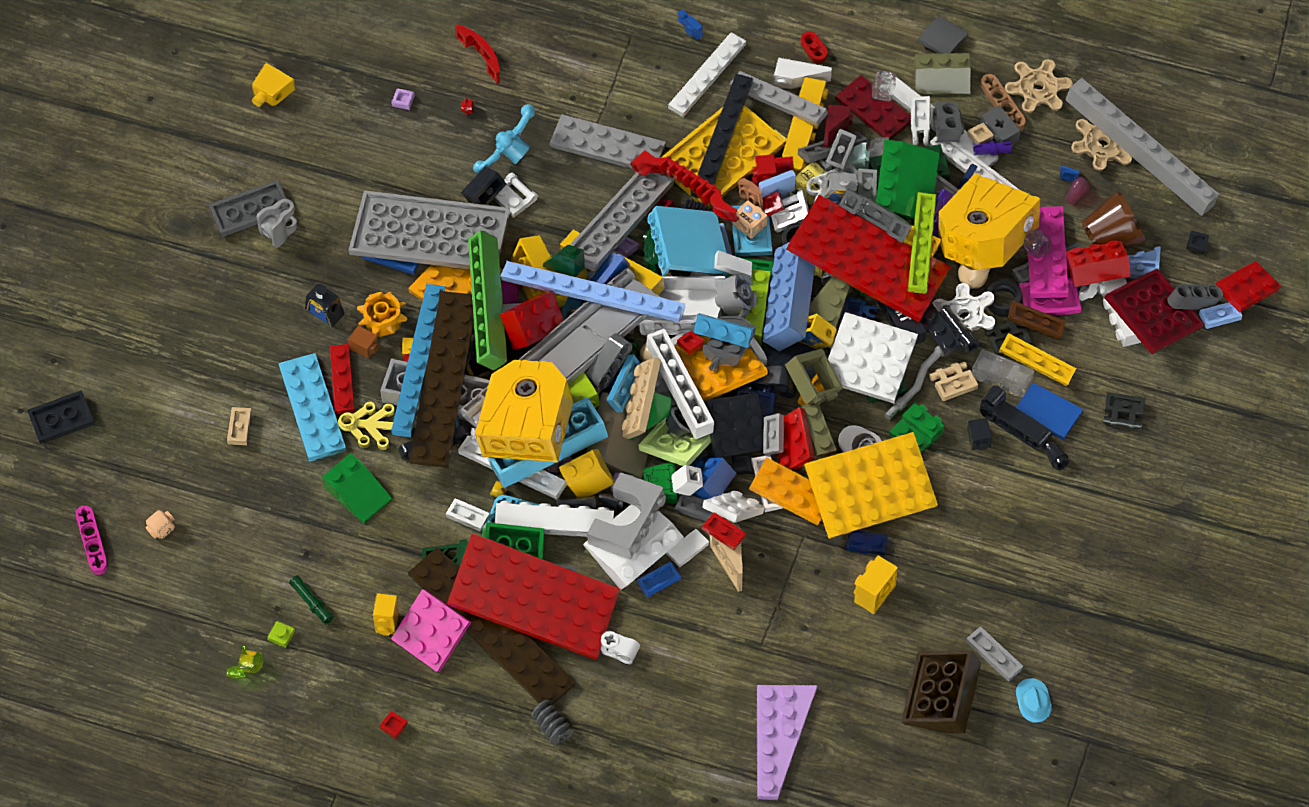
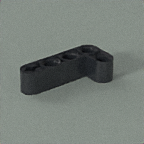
M765 366L767 368V375L736 388L739 390H776L780 396L785 398H794L797 390L785 366Z
M993 385L981 399L980 413L983 417L1033 449L1041 451L1053 436L1047 427L1007 403L1006 393L1001 387Z

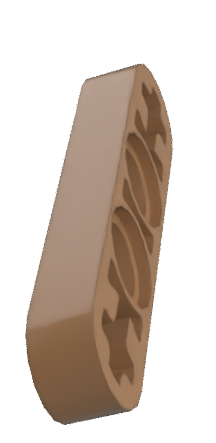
M992 74L984 75L981 78V89L994 107L1000 105L1002 109L1004 107L1012 108V111L1006 112V114L1013 122L1014 120L1017 122L1015 124L1022 131L1025 127V117L999 80ZM998 93L1001 94L1003 98L996 99L993 95Z

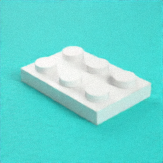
M731 491L704 500L702 508L713 513L715 512L721 517L736 523L763 514L765 506L760 505L759 501L743 497V494L738 491Z

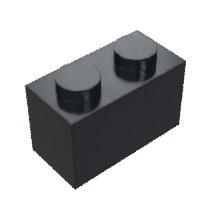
M485 166L461 193L468 203L488 205L507 183L497 171Z

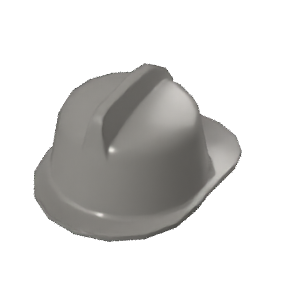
M856 425L844 428L838 438L839 447L843 452L882 441L875 433Z

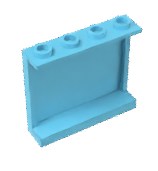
M655 206L652 212L648 215V223L651 227V237L654 239L655 252L658 256L659 268H661L662 276L665 277L669 269L713 273L716 276L728 277L730 273L714 268L716 252L719 250L727 253L718 217L714 212Z

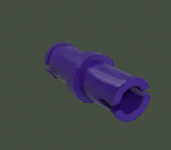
M990 141L988 144H973L974 156L987 154L995 156V154L1011 153L1012 151L1010 141L1001 143Z

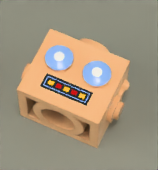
M746 201L736 212L739 220L732 222L735 227L752 239L767 226V215L760 207Z

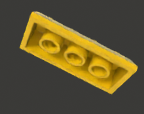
M540 235L519 239L510 262L559 273L543 267V263L550 255ZM522 287L528 300L537 295L548 293V291L532 287ZM553 293L559 308L562 307L568 296Z

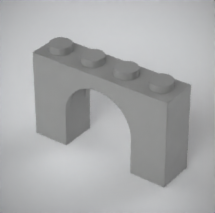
M620 473L612 487L614 498L636 506L641 511L640 515L634 522L624 526L613 525L595 518L587 532V539L589 545L632 559L634 553H638L641 540L646 538L651 522L656 520L657 511L660 507H663L666 496H664L663 487Z

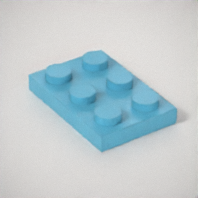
M731 206V207H733V208H735V209L738 210L741 206ZM768 216L767 226L752 239L732 224L734 253L736 257L772 255Z

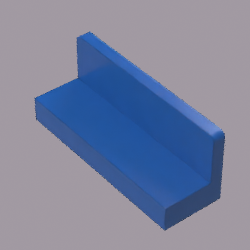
M612 252L589 281L608 284L620 272L628 268L630 263L622 255Z

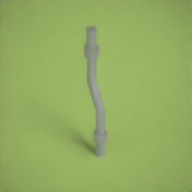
M938 346L921 364L914 386L902 398H898L893 403V407L885 414L887 419L890 420L898 411H902L907 406L906 403L921 389L928 368L940 356H944Z

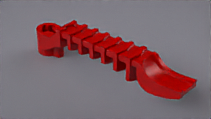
M644 150L630 163L636 173L645 177L649 173L661 175L666 173L670 179L674 177L677 183L680 184L682 182L686 188L690 187L691 191L696 193L705 206L711 203L713 212L718 217L732 222L739 220L736 214L737 209L724 202L721 197V190L717 189L715 185H711L708 180H703L700 175H695L692 170H687L684 165H679L678 161L671 160L670 156L655 158Z

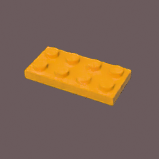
M766 457L749 490L818 526L822 517L809 479Z

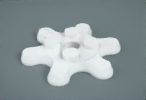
M961 283L956 287V297L953 300L936 299L933 302L938 312L943 305H949L964 327L969 328L971 331L978 330L979 328L991 330L995 326V319L984 313V310L994 302V295L991 292H985L979 297H972L969 293L970 288L968 284ZM963 312H968L969 314L965 319L960 318Z

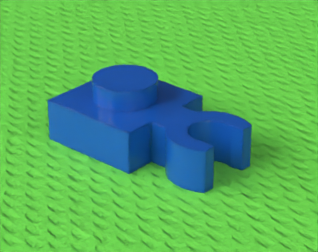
M682 9L677 13L679 16L677 18L678 22L685 26V31L689 36L699 40L702 37L703 26L691 15L688 16L686 11Z

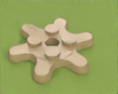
M1044 60L1038 69H1031L1025 62H1018L1015 64V71L1021 78L1017 82L1007 83L1005 91L1008 95L1024 97L1022 109L1025 113H1032L1035 107L1041 104H1046L1051 110L1058 111L1062 108L1063 102L1057 97V92L1069 90L1072 86V80L1067 77H1055L1052 73L1055 63L1052 60ZM1041 85L1043 89H1034V86Z
M1079 119L1076 122V129L1083 134L1084 139L1072 144V152L1076 155L1086 153L1088 156L1093 157V168L1096 171L1104 170L1107 161L1116 160L1124 166L1132 161V156L1098 127L1091 125L1085 119ZM1099 141H1106L1108 145L1102 147Z

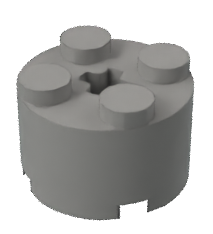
M740 273L716 282V305L721 307L728 316L740 314L743 308L745 310L754 308L757 296L756 292L751 290L750 285H753L751 280L745 274Z

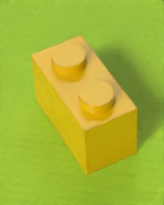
M377 593L373 611L376 633L387 636L390 634L394 635L399 619L397 596Z

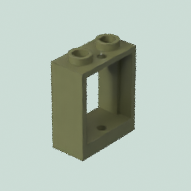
M823 349L797 355L785 364L806 405L811 403L817 405L825 399L831 401L838 397L837 393L843 389ZM812 365L825 391L817 393L804 367Z

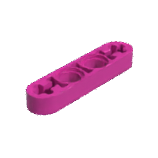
M81 506L76 511V519L88 563L93 574L102 575L107 571L108 564L94 513L89 506ZM84 513L87 514V518L89 521L87 523H85L83 518ZM89 528L95 530L94 534L91 536H86L84 534V532ZM92 545L99 546V550L96 552H90L89 548ZM95 558H99L100 568H97Z

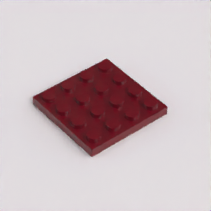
M1158 268L1107 293L1104 297L1151 355L1202 329L1205 325L1192 309H1175L1169 305L1167 299L1175 288Z

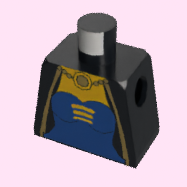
M317 284L307 294L305 310L331 327H334L345 315L339 297L324 285Z

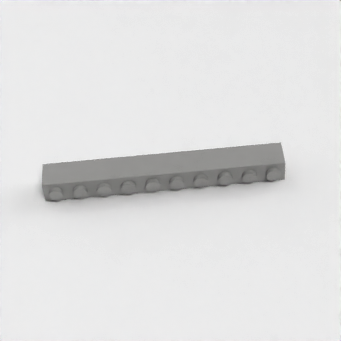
M1081 78L1070 87L1066 97V101L1197 213L1203 216L1215 205L1219 193L1088 82Z

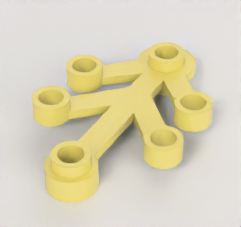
M367 402L364 404V407L354 414L344 413L338 419L339 428L343 431H350L358 440L361 448L369 447L370 439L368 436L363 435L357 427L365 428L377 441L380 450H386L389 447V440L383 437L377 429H392L393 422L379 421L385 416L391 417L394 415L395 411L392 404H385L381 410L375 413V404ZM366 414H367V415H372L371 417H369V418L366 419V420H361V419H360V418H362V417H363L364 415H366Z

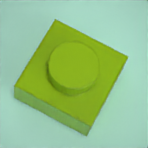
M276 621L267 637L268 641L286 648L295 630Z

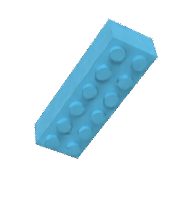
M588 397L574 403L572 406L558 461L608 437L605 424ZM487 457L503 488L556 463L551 461Z

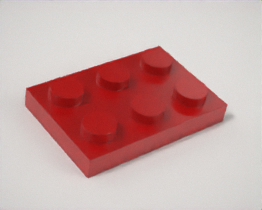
M1257 261L1250 263L1215 284L1223 291V297L1239 313L1279 291L1281 287Z
M801 407L784 416L783 452L777 453L779 464L792 471H796L815 459L806 412Z

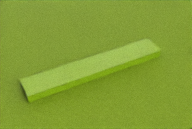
M920 192L917 194L908 292L927 294L936 194Z

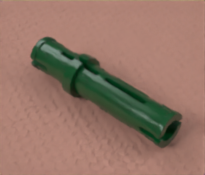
M299 575L292 577L289 584L308 604L310 611L316 614L324 625L329 624L334 616L324 606L325 603L315 596Z

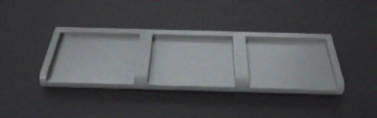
M625 268L606 284L660 297L636 280L634 273L628 268ZM586 301L519 360L552 362L567 379L569 385L591 366L611 335L617 333L625 337L648 315ZM488 386L460 409L461 415L476 428Z

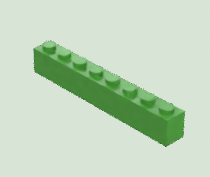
M480 230L468 239L477 363L496 370L507 362L505 328L499 315L503 313L498 239Z

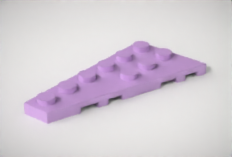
M757 685V800H778L817 686Z

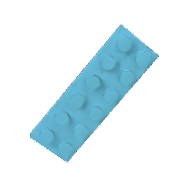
M313 353L278 363L309 462L345 452L344 440L316 354Z

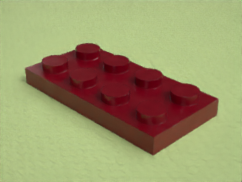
M862 75L836 95V101L843 106H849L850 112L884 140H892L911 124V115Z

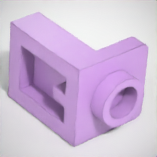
M626 237L614 251L628 258V256L638 250L639 243Z

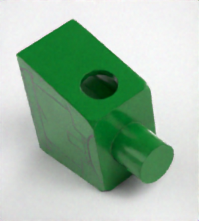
M670 462L643 469L644 481L663 487L664 496H666L665 503L677 504V493L673 491L672 474L675 473L674 463Z

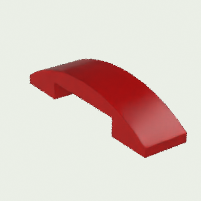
M459 24L455 25L457 39L465 48L473 45L486 60L487 73L496 83H499V64L491 46L473 30Z

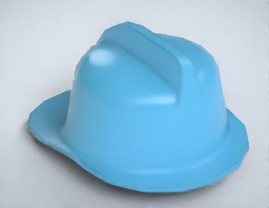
M1035 678L1022 680L1016 688V697L1022 716L1031 722L1046 720L1051 713V700L1045 684Z

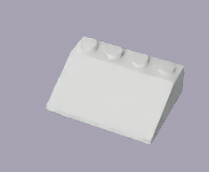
M631 504L609 523L617 526L628 525L639 517L641 511ZM657 511L656 520L651 522L646 538L641 540L638 553H634L632 559L589 545L588 541L583 545L620 590H622L684 537L671 521Z

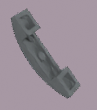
M847 189L839 204L840 207L852 214H857L885 230L888 235L904 243L912 228L908 222L892 211L850 189Z

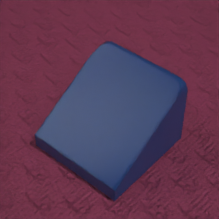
M1062 166L1059 178L1077 183L1081 172Z

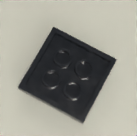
M758 393L704 401L714 421L713 433L710 434L714 458L763 451L764 423Z

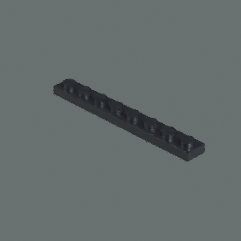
M735 74L697 174L703 180H708L711 185H715L752 87V77ZM691 191V197L699 198L696 193Z

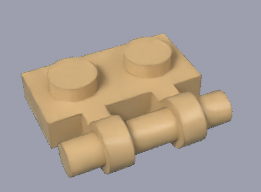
M956 362L951 364V367L940 368L936 372L929 374L931 381L940 380L935 382V388L942 401L978 389V384L970 370L962 371L967 369L965 362L959 364ZM955 374L954 376L947 378L948 375Z

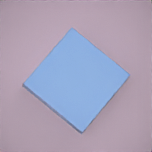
M793 170L760 182L759 189L762 192V197L776 191L781 194L782 199L790 197V193L795 190V173Z

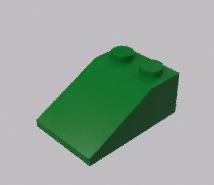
M352 453L322 476L324 488L363 524L392 500L391 496L366 466Z

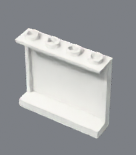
M662 276L665 289L659 296L685 303L686 308L682 318L677 323L648 316L639 324L641 335H649L664 328L668 335H679L694 331L697 314L699 313L719 318L723 309L715 303V297L717 296L716 282L726 277Z

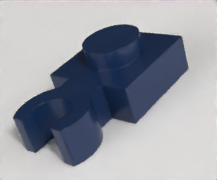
M848 297L842 316L846 312L875 321V315L870 313H877L878 307L874 305L867 307L866 301Z

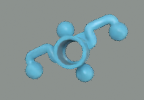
M527 104L522 107V118L512 131L507 130L497 134V149L487 160L477 161L474 164L473 169L476 174L485 166L489 168L502 154L514 164L526 154L530 145L521 139L518 134L523 131L529 119L535 115V108L532 105Z

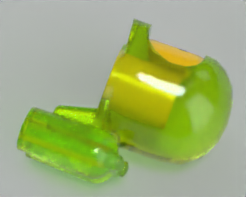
M242 647L239 666L227 667L226 677L242 679L246 677L244 672L256 673L260 671L263 666L262 654L258 651L246 650V647Z

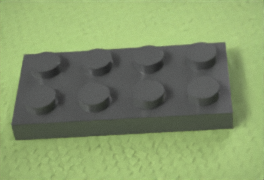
M276 180L211 203L208 206L221 237L257 225L256 216L262 209L273 206L279 200L286 199L279 181ZM284 206L281 208V211L283 212L284 210H287L290 207Z

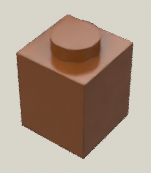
M357 326L348 338L349 349L367 359L372 354H375L379 348L378 336L360 326Z

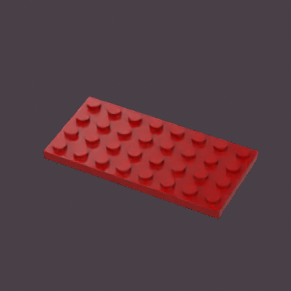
M818 195L786 248L791 253L917 322H920L951 267L934 257H930L927 294L908 292L911 245L898 241L880 227L856 214H852L821 195Z
M472 533L447 605L596 660L602 646L601 637L607 630L620 588Z

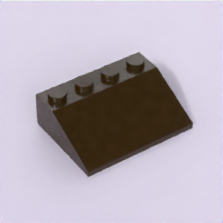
M972 650L918 651L901 722L906 725L943 733H965L981 667V661Z

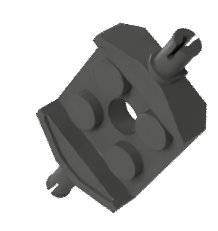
M743 308L739 316L719 317L722 320L754 328L751 340L753 339L755 326L746 320L749 314L748 309L745 310ZM710 338L707 345H703V354L707 359L712 360L709 370L716 372L719 365L734 366L738 364L747 348L735 344L726 346L725 344L728 342Z

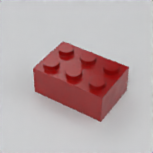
M1114 240L1107 244H1093L1086 248H1073L1070 251H1066L1068 272L1075 287L1131 276L1128 255L1121 241Z
M553 291L537 295L499 314L513 350L529 346L543 339L564 321Z

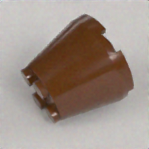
M1120 191L1113 194L1081 222L1092 244L1102 245L1115 240L1121 241L1125 248L1146 241L1130 206Z

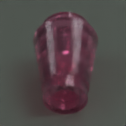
M1082 177L1074 179L1065 200L1069 204L1074 205L1089 191V182Z

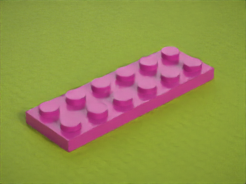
M1063 206L1040 207L1039 227L1027 240L1030 298L1068 297Z

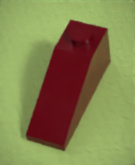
M828 105L824 147H829L834 143L839 129L848 132L849 125L853 124V114H850L849 106Z

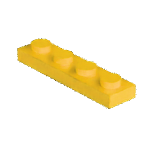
M1009 333L999 352L1066 387L1076 370L1073 366Z

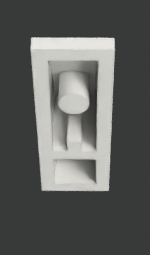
M778 58L774 73V86L789 89L802 87L804 77L829 82L831 81L832 68Z

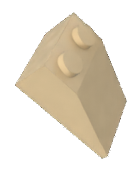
M727 520L741 530L740 526L737 523L734 524V522ZM710 535L712 551L737 591H742L741 543L733 551Z

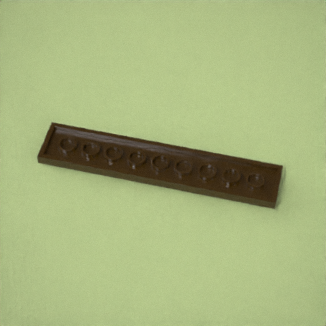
M440 291L411 449L410 464L449 468L474 327L472 294Z
M436 547L408 572V575L422 589H426L447 604L459 568ZM450 606L471 621L466 632L539 704L545 700L551 701L549 706L555 704L575 685V681L527 634Z

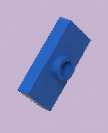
M669 562L637 579V583L648 598L681 580V576L672 562Z

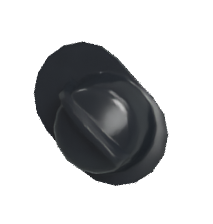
M675 406L672 408L666 419V424L669 428L667 434L673 433L678 437H683L692 433L679 407Z

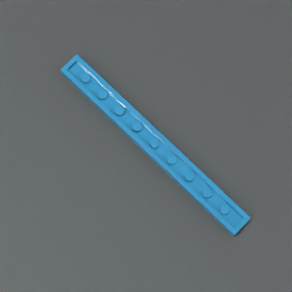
M426 285L391 435L411 437L426 373L440 291H445V286Z

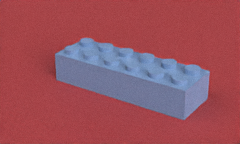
M789 243L777 248L774 253L775 258L763 341L778 351L793 345L806 336L815 265L786 250Z

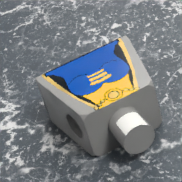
M847 172L830 173L821 183V196L830 201L841 202L847 189L857 192V175Z

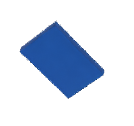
M1035 383L1031 384L1016 406L1017 409L1047 427L1052 432V435L1063 441L1083 412L1082 408Z

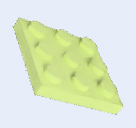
M666 417L639 444V451L681 466H690L711 443L710 434L696 440L692 433L683 437H678L673 433L667 434L669 428L666 424Z

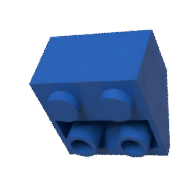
M700 458L696 460L693 467L701 469L703 486L691 495L704 500L722 495L736 475V472L723 458Z

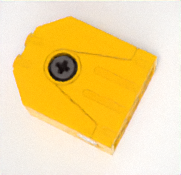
M975 173L939 211L938 238L941 239L940 247L944 257L975 270L1004 266L1039 227L1040 198Z
M513 360L491 374L475 432L482 457L558 462L573 406V399L567 379L552 362Z

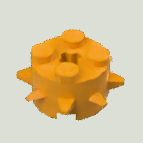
M383 292L370 294L366 299V303L357 307V310L363 314L364 318L358 324L359 326L365 325L370 332L378 337L394 334L401 327V322L407 321V317L401 314V308L406 303H399L398 299L391 292L383 294Z

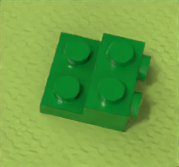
M914 403L902 415V419L889 431V435L895 438L914 432L922 455L943 434L944 425L942 419L938 416L933 417L930 415L924 405L920 404L918 406Z

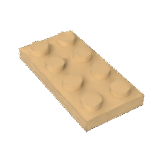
M651 358L638 364L634 370L635 379L630 388V401L626 406L627 416L622 424V437L630 439L646 431L661 359Z

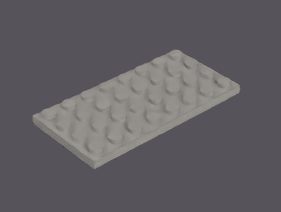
M364 191L349 246V255L470 269L468 239L480 230L498 239L500 258L510 208Z

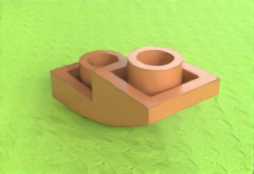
M742 178L739 180L740 197L763 210L762 192L759 187L747 179Z

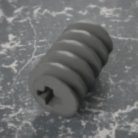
M545 700L536 706L531 714V718L536 721L537 726L550 739L551 744L557 745L569 739L573 735L574 730H567L569 724H563L565 718H558L560 712H553L555 706H549L551 701Z

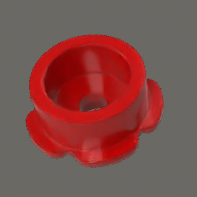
M465 98L461 102V111L465 112L466 116L474 113L473 99Z

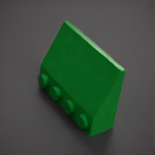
M884 140L876 203L900 217L915 219L918 192L934 194L939 152L901 141Z

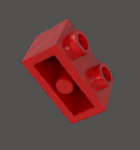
M774 154L755 156V166L752 167V183L759 187L760 182L776 176Z

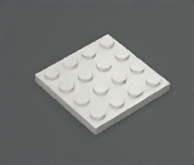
M845 312L828 360L843 388L894 403L918 334Z

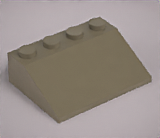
M602 392L601 405L598 406L597 412L605 424L608 437L587 447L586 453L599 449L610 474L614 475L615 472L624 473L642 480L648 453L639 451V444L656 426L633 440L622 437V424L626 419V406L630 400L628 399L623 412H616L606 401L609 394Z

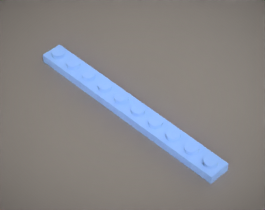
M509 261L506 262L501 273V280L548 292L553 291V293L677 323L680 322L686 308L685 303Z

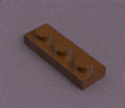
M1013 301L1010 306L1009 321L1057 340L1061 339L1065 326L1064 320Z

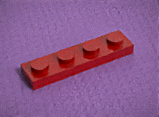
M349 344L330 346L335 415L355 413Z

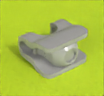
M289 199L279 200L273 206L262 209L256 216L259 232L272 239L275 248L280 247L287 237L297 229V220L292 216L295 211L294 204ZM284 206L290 207L289 209L284 210L283 212L281 211V208ZM287 222L293 223L291 226H285Z

